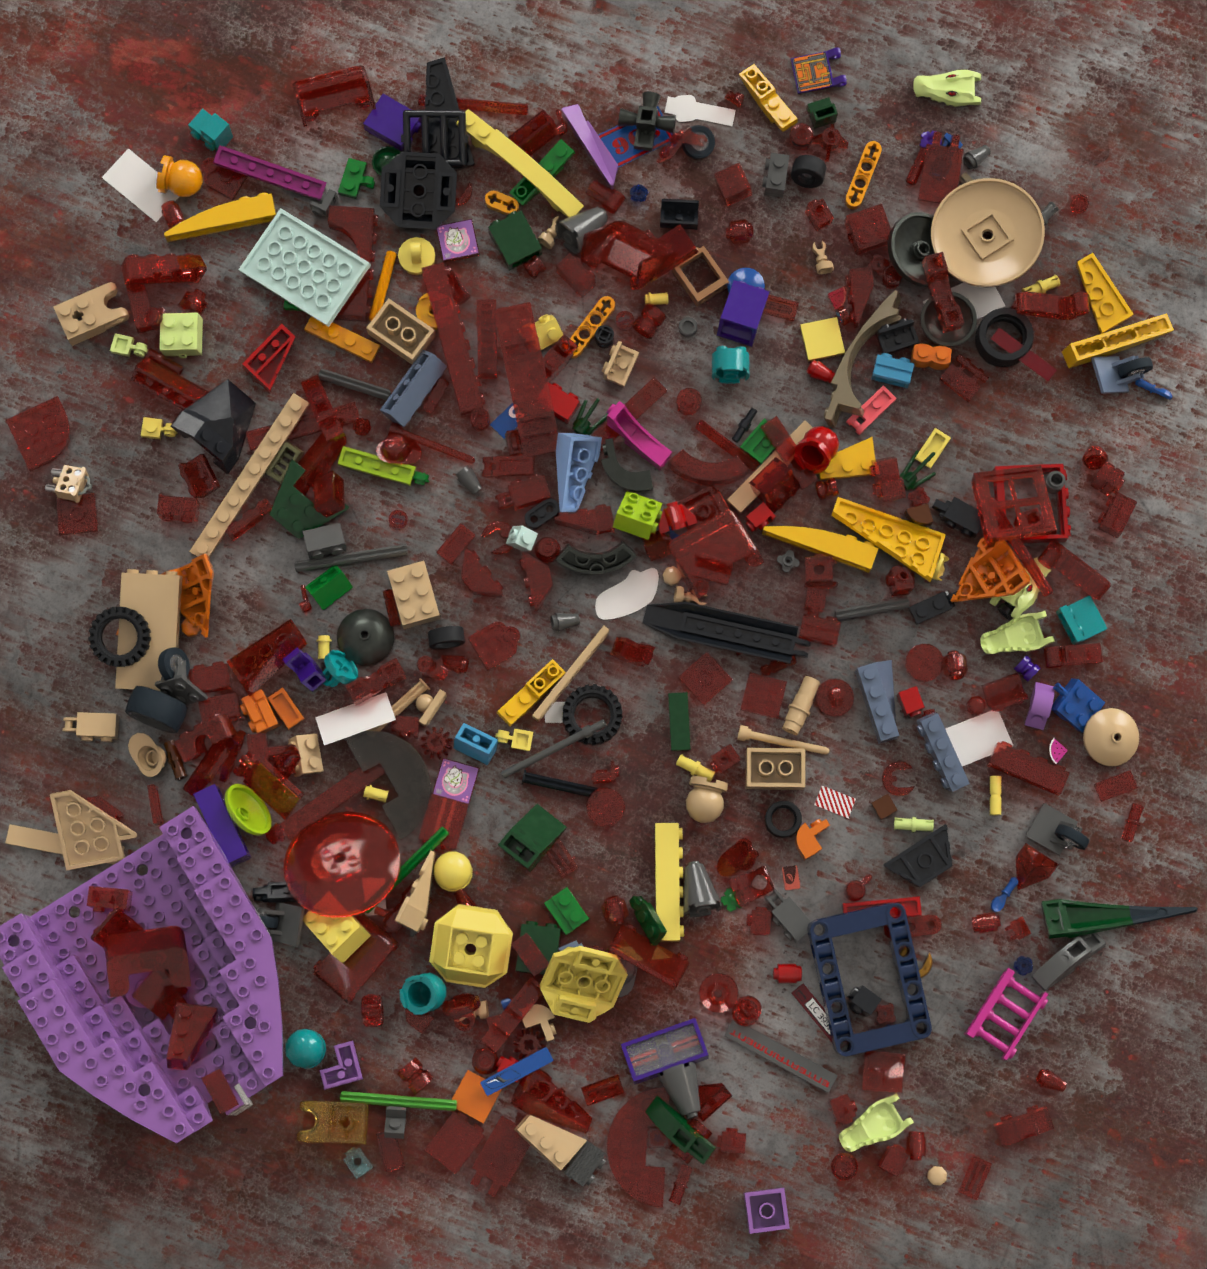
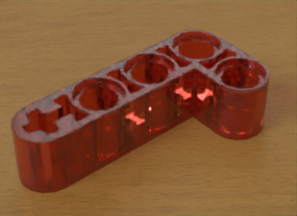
M1027 291L1015 294L1016 313L1019 315L1073 320L1090 312L1088 293L1078 292L1066 297Z
M1051 540L1038 557V561L1048 569L1054 567L1097 600H1100L1112 586L1109 580L1056 540Z

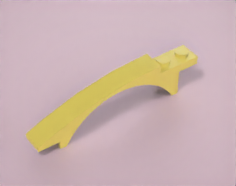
M466 110V133L471 136L472 145L493 153L516 169L539 190L557 212L560 211L565 216L571 217L582 210L584 205L534 159L499 130H494L472 111Z

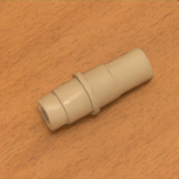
M809 676L804 677L792 704L788 706L789 711L782 727L784 731L798 735L806 717L810 715L809 711L820 685L818 680Z

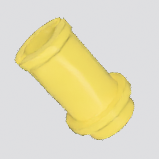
M648 292V294H645L646 306L652 307V305L668 304L667 292L657 294Z
M320 635L316 640L318 642V659H325V656L330 652V642L332 640L328 635Z
M370 785L365 787L363 797H366V800L370 798L386 803L389 791L374 788Z

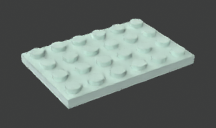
M280 208L238 270L329 327L371 264Z

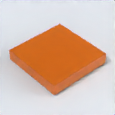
M467 1070L452 1100L457 1101V1109L484 1124L502 1089L487 1096L480 1084L485 1079Z

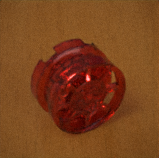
M753 996L740 997L732 1008V1017L741 1026H751L760 1017L762 1006L758 999Z

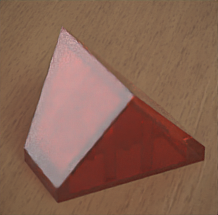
M1025 843L1016 855V873L1019 881L1017 891L1048 879L1059 864Z

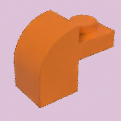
M827 819L814 821L810 824L812 827L810 829L805 822L797 831L795 845L804 861L822 850L815 835L830 826Z

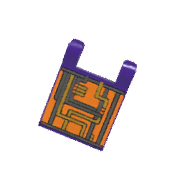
M839 47L824 52L791 58L798 94L830 87L846 86V76L840 75L833 78L829 59H839L841 57Z

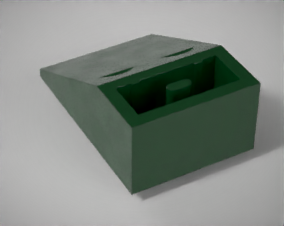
M536 804L509 830L498 846L531 873L567 827L539 804Z

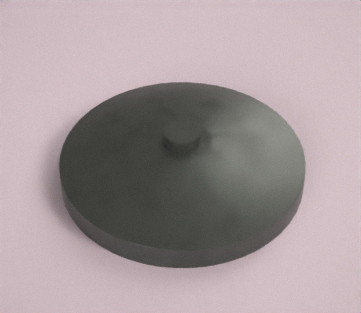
M914 212L902 217L893 225L888 237V253L892 265L901 277L911 284L929 287L942 282L950 274L939 263L932 247L931 226L934 216L928 213Z

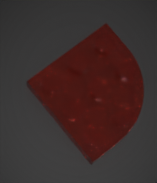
M58 396L6 420L30 472L56 459L68 443L70 423Z

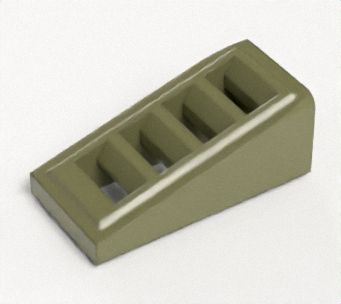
M285 442L266 471V474L282 484L283 477L289 466V462L284 460L283 457L286 456L297 463L304 452L292 443ZM291 450L295 453V455L292 456L287 451ZM281 462L286 466V469L279 466L278 463ZM276 468L277 470L282 472V475H278L273 470Z

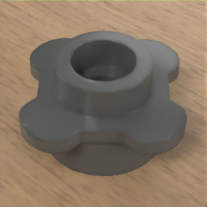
M788 550L786 554L777 557V562L780 563L784 572H789L793 567L799 566L800 562L795 558L792 550Z

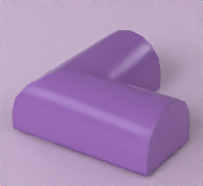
M353 1041L334 1046L339 1065L320 1070L324 1090L363 1079Z

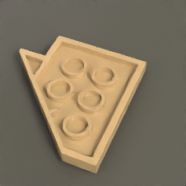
M71 790L50 794L66 871L119 861L125 858L121 840L136 838L137 833Z

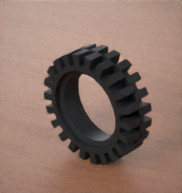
M111 607L98 614L91 623L92 627L89 628L90 637H88L91 645L89 646L94 651L93 654L99 658L98 660L109 666L125 667L133 665L135 662L140 661L146 655L145 652L149 650V642L151 641L149 624L135 610L127 607ZM115 619L129 621L137 631L136 645L129 653L124 655H115L108 651L102 640L104 628Z
M588 684L577 688L576 691H573L567 697L563 706V724L570 736L581 731L582 729L578 726L574 717L577 705L587 698H598L604 701L611 713L607 726L598 732H594L593 736L589 738L584 737L577 741L582 742L584 745L591 744L596 746V744H604L605 741L611 740L616 735L621 726L622 709L617 696L610 689L607 690L604 686L600 687L597 684L591 686Z

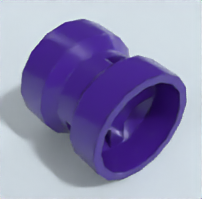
M1027 655L1014 668L1017 673L1023 675L1027 682L1041 669L1037 664H1033L1031 658Z

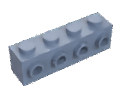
M422 350L380 411L393 423L405 427L417 408L421 406L424 398L432 390L436 381L443 375L447 366L435 354Z
M933 712L916 720L918 724L917 730L920 736L924 737L926 742L924 744L925 748L933 757V766L942 777L940 781L944 789L953 792L970 784L939 714Z

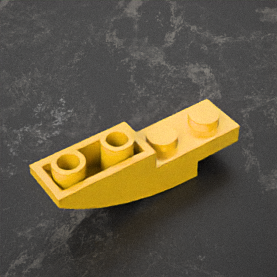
M755 64L739 73L741 80L761 110L782 132L798 122L797 117L776 94V89Z
M552 659L516 695L501 707L497 714L511 727L543 698L566 672Z

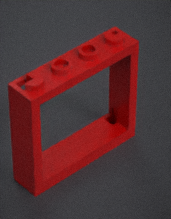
M1063 464L994 467L992 472L996 530L1008 544L1066 542L1069 536H1071V525H1068L1067 520L1070 517V508L1066 506L1069 492L1065 485L1056 493L1059 535L1008 537L1004 476L1049 474L1053 471H1059L1067 480L1066 469H1064Z

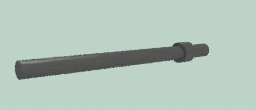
M603 719L591 726L583 727L581 731L501 771L502 776L507 778L584 737L589 738L593 736L594 732L607 726L606 722Z

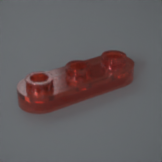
M936 915L907 917L908 924H914L915 926L914 931L910 930L911 937L936 934L942 926L941 920ZM929 921L934 923V928L930 929L928 927ZM884 925L883 933L890 939L888 926Z

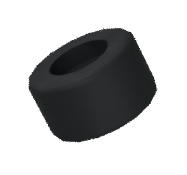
M800 155L793 163L791 179L797 185L804 188H817L824 181L826 164L819 157Z

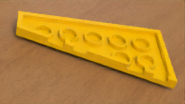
M840 497L837 498L832 512L833 517L931 582L946 534Z

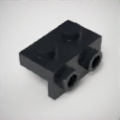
M663 198L661 200L660 228L697 230L699 201Z
M904 318L895 325L890 326V324H886L879 328L876 337L882 353L891 354L920 343L913 326V319L908 320V318Z

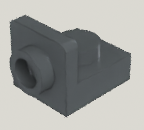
M329 189L327 194H323L320 204L311 201L310 207L312 212L320 217L322 215L328 217L338 199L337 193Z
M387 1106L384 1138L404 1139L406 1108Z

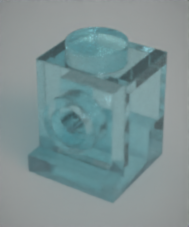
M353 1147L345 1153L347 1157L343 1160L356 1179L374 1168L361 1148L356 1150ZM356 1158H360L362 1161L359 1166L354 1163Z

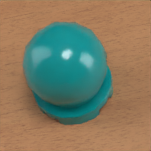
M421 973L420 975L411 976L405 980L406 982L403 984L402 989H400V1001L403 1007L415 1015L426 1014L438 1009L447 996V987L443 979L433 973Z
M306 1028L293 1032L286 1040L285 1045L286 1057L290 1063L304 1069L314 1068L320 1064L327 1050L323 1037L316 1031Z

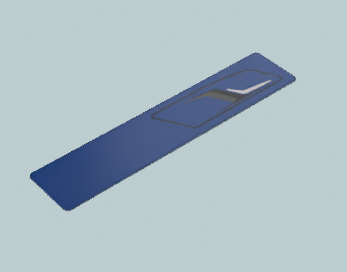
M547 1047L481 1081L480 1084L486 1095L489 1096L553 1061V1058Z

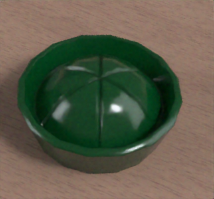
M390 146L378 149L372 157V166L375 172L381 175L382 168L401 152L395 147Z

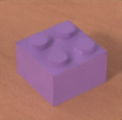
M783 1187L743 1193L748 1232L750 1234L790 1229Z

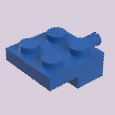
M1071 678L1065 688L1060 683H1056L1053 687L1060 695L1052 704L1051 710L1062 720L1070 723L1080 733H1084V728L1090 717L1100 711L1105 702L1079 679Z

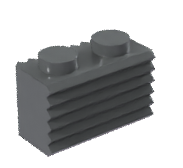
M586 1141L564 1174L583 1187L585 1184L589 1186L595 1178L593 1174L597 1167L601 1169L607 1159L604 1158L606 1153L589 1141Z

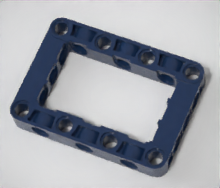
M894 902L816 919L808 924L807 932L832 1044L838 1054L851 1056L923 1039L931 1034V1021L907 915L901 904ZM893 907L898 909V915L895 918H892L890 915V910ZM818 924L823 927L820 935L814 933V927ZM885 925L888 926L890 948L894 964L897 966L899 988L902 1001L906 1005L908 1018H906L907 1020L904 1023L887 1024L883 1028H870L865 1032L853 1033L832 937ZM904 945L907 948V953L904 956H900L899 948ZM829 963L832 968L828 974L823 972V965ZM914 984L916 991L910 995L907 992V988L909 985ZM834 1002H839L840 1009L837 1012H833L831 1009ZM919 1023L924 1024V1031L921 1033L916 1031V1026ZM847 1040L849 1047L847 1050L842 1051L840 1044L842 1041Z

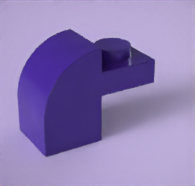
M298 647L283 659L284 663L297 674L301 683L312 692L327 680L320 667L310 655L302 652Z

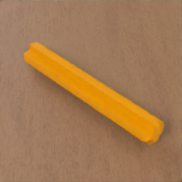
M393 251L386 252L369 316L370 321L373 320L384 304L396 259V253Z

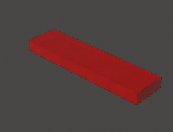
M920 896L842 904L843 913L894 902L904 907L907 918L922 916ZM893 907L890 910V915L892 918H895L898 915V909L896 907Z

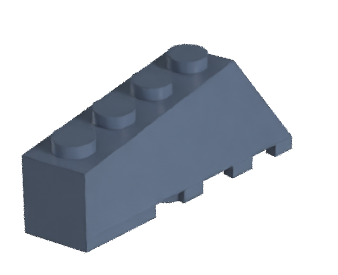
M892 660L858 667L855 674L878 744L897 739L899 732L896 726Z

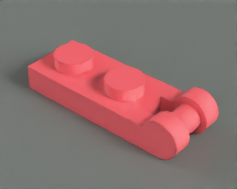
M883 385L861 406L864 410L863 417L853 414L846 423L852 426L858 435H861L897 398ZM861 417L865 422L860 424L857 419Z

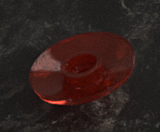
M721 973L708 976L704 979L699 989L701 1003L706 1009L715 1013H723L730 1010L738 999V987L735 981L728 975ZM716 990H721V997L715 996Z

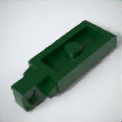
M632 896L629 902L635 910L634 914L652 946L658 945L667 933V930L651 903H647L642 896Z

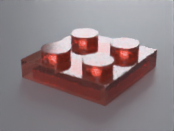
M750 672L740 710L778 719L787 681Z

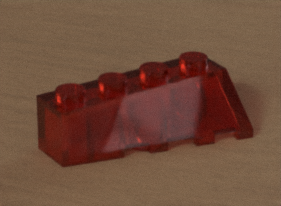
M174 253L164 256H157V254H148L146 256L131 254L125 257L122 263L125 285L199 283L207 271V266L202 257L194 255V253L178 256Z

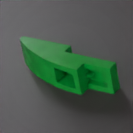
M560 139L538 164L555 178L564 168V164L575 154V151ZM523 177L509 193L519 203L525 205L539 193V190Z

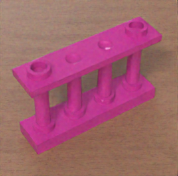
M1010 968L1005 969L964 1034L970 1039L980 1036L1004 1052L1000 1058L1004 1061L1008 1058H1013L1017 1051L1015 1046L1039 1008L1042 1010L1048 1002V999H1046L1048 993L1043 992L1040 996L1036 995L1015 981L1013 977L1015 972ZM1006 986L1008 988L1012 987L1035 1003L1029 1013L1004 997L1005 994L1002 992ZM995 1003H1001L1025 1019L1021 1027L1017 1029L996 1015L994 1010H992ZM985 1019L987 1021L991 1020L1014 1035L1009 1046L983 1030L982 1024Z

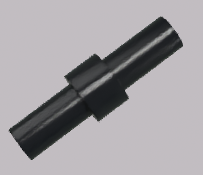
M751 408L746 417L741 419L738 424L739 428L732 437L734 442L738 443L744 432L749 430L750 423L758 412L756 409Z

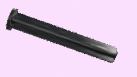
M524 770L521 785L527 783L591 798H597L599 789L596 787L528 773L526 770Z

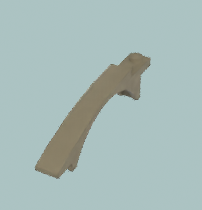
M895 290L878 307L863 325L844 354L831 382L834 389L831 394V403L824 412V419L828 426L836 427L842 411L863 417L864 410L853 394L851 387L852 366L861 347L869 338L877 333L881 326L886 324L893 325L902 319V316L898 315V307L902 300L899 291Z

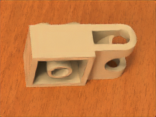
M115 283L104 284L54 306L66 337L72 346L99 335L107 329L129 319V313L125 308H107L108 300L116 296L118 292Z

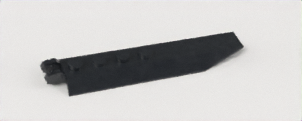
M689 602L649 604L646 607L643 624L680 640L789 664L791 663L792 655L808 658V653L805 651L794 650L795 644L804 647L811 645V642L808 640L796 638L799 626Z

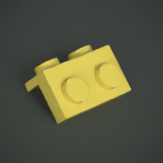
M543 315L538 319L539 321L533 324L528 323L519 331L531 355L565 338L553 315Z

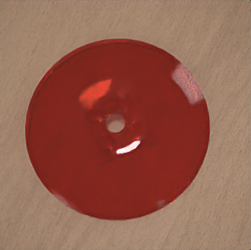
M349 811L327 814L307 824L291 841L284 859L283 871L285 882L293 898L305 909L326 917L353 916L374 907L391 891L400 871V850L394 835L388 827L372 816ZM339 856L346 857V859L343 862H336V859Z

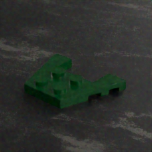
M291 459L269 515L300 539L304 536L303 531L320 527L346 511L349 506L336 495L324 510L316 506L293 486L306 470Z

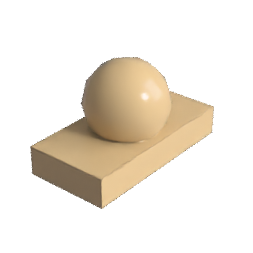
M440 689L434 699L428 694H422L417 698L416 707L420 712L424 713L419 720L422 726H428L446 699V692Z

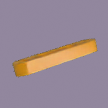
M876 141L867 143L845 198V204L849 209L859 208L863 201L882 150L881 145ZM875 147L876 152H874L872 159L868 158L870 149ZM863 163H869L872 169L870 171H864L861 165ZM862 179L865 182V186L858 188L855 185V181ZM857 192L858 195L854 204H852L851 199L853 198L854 193Z
M602 297L567 341L565 353L569 358H577L581 355L594 338L598 327L603 326L613 313L615 301L612 297ZM603 302L605 304L610 302L611 308L607 307L602 314L601 310L603 309ZM592 316H599L601 322L597 325L592 324L590 321ZM582 330H587L590 333L587 339L580 338L579 333ZM576 338L579 342V344L576 347L577 352L573 351L572 353H570L569 346H575L576 340L574 339Z

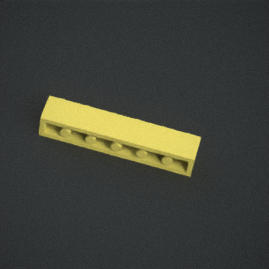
M655 823L656 913L667 930V933L660 942H679L680 937H684V925H680V917L684 915L683 906H680V898H683V886H679V878H683V867H679V859H683V847H679V840L683 839V829L679 828V823Z

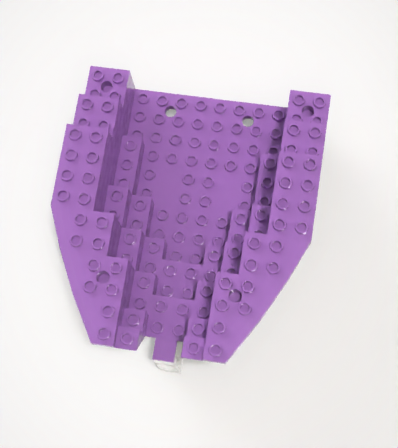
M194 806L160 826L159 828L163 833L161 836L34 915L27 916L20 913L0 926V959L5 965L2 969L20 997L18 1003L58 1070L94 1097L126 1117L175 1143H179L213 1121L208 1106L210 1101L217 1098L226 1115H238L253 1105L249 1097L283 1076V1024L279 979L272 937L244 891L225 854ZM140 865L148 867L146 875L141 876L138 874V867ZM73 907L80 909V915L76 918L70 916V910ZM155 936H169L176 940L182 949L183 961L181 967L173 976L163 979L164 993L158 1003L148 1008L136 1007L125 996V982L131 973L142 969L139 956L143 945ZM159 952L156 955L157 962H165L166 954ZM145 983L140 985L141 990L147 987Z

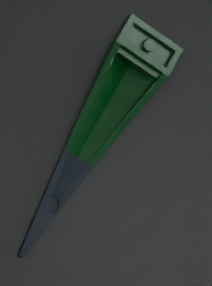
M1064 899L1041 902L1049 939L1083 936L1193 913L1198 909L1197 907L1110 905Z

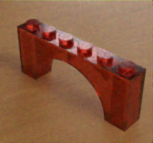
M329 205V229L339 231L348 236L355 244L359 257L372 265L376 257V251H373V244L377 243V233H374L375 226H378L379 215L375 214V209ZM371 266L334 320L367 322V316H370L371 305H368L369 298H372L373 287H370V280L374 279V269H371Z

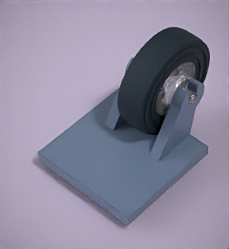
M1119 356L1091 358L1101 394L1129 392L1127 384L1144 378V374L1153 369V363L1149 357L1139 358L1138 356H1131L1120 360Z

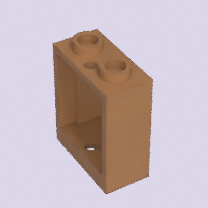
M704 246L694 248L684 259L680 257L673 263L672 272L697 307L725 290L729 285V281ZM700 256H703L719 280L697 293L681 269Z

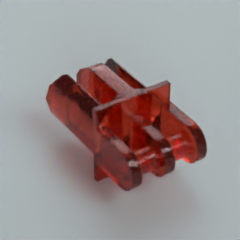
M289 744L280 757H274L275 763L273 768L276 770L275 773L280 783L287 781L291 774H296L295 767L302 759L298 748L294 744Z

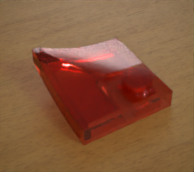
M878 1051L865 1052L862 1090L903 1094L906 1055Z

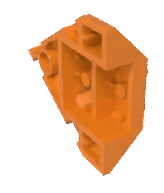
M996 529L980 539L977 545L978 550L974 558L971 557L959 582L960 587L956 595L953 594L950 601L959 602L1015 595L1030 583V577L1018 557Z
M203 554L192 559L191 563L169 571H175L177 575L182 576V615L193 626L197 625L202 630L201 634L207 638L211 589L215 573L209 556Z

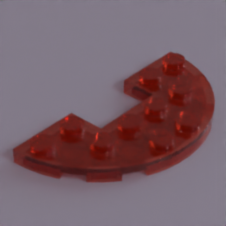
M664 1087L639 1093L626 1102L619 1110L609 1130L607 1155L613 1175L629 1195L647 1205L663 1208L665 1167L645 1166L648 1126H656L645 1111L656 1096H659L669 1105V1095Z

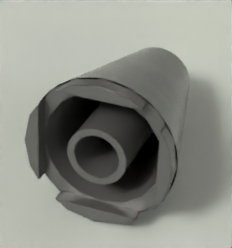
M595 207L560 220L555 225L557 236L559 239L563 238L565 241L563 246L573 254L580 253L607 223L608 215L603 208Z
M699 861L689 862L688 866L685 867L684 915L690 914V917H702L710 915L711 910L716 909L717 912L722 909L721 900L704 864L699 863Z
M689 1062L690 1066L684 1067V1064H679L664 1070L663 1074H658L661 1084L680 1115L686 1117L687 1120L697 1117L698 1112L701 1111L695 1062Z

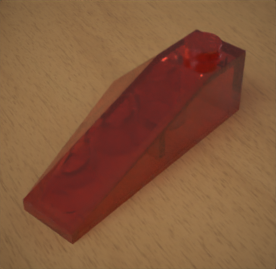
M539 1068L521 1079L514 1091L510 1104L526 1114L585 1134L588 1132L592 1117L576 1101H571L564 1094L566 1091L562 1087L559 1089L551 1081L553 1078L548 1073Z

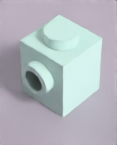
M513 526L509 532L506 544L520 551H531L538 533L524 526Z

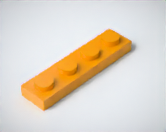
M312 316L304 328L306 332L370 363L373 362L380 349V345L333 322L328 327Z

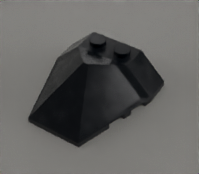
M226 379L209 391L208 394L182 410L171 424V427L182 437H191L215 458L213 463L226 474H229L239 460L256 403L229 379Z

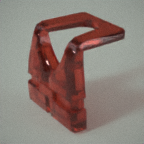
M765 866L728 878L730 887L735 892L734 896L739 907L749 904L748 902H753L775 889ZM757 875H764L767 880V885L763 890L752 886V882Z

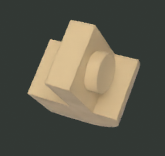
M535 1004L519 1010L525 1029L541 1024L547 1042L554 1040L553 1035L557 1033L553 1023L549 1024L548 1021L554 1019L555 1016L550 1009L543 1005Z

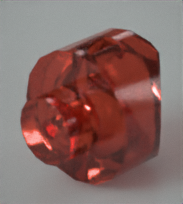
M197 288L193 293L186 291L179 305L183 309H193L201 316L208 305L204 300L206 294Z
M685 388L678 393L676 407L681 414L692 415L700 409L702 397L696 389Z

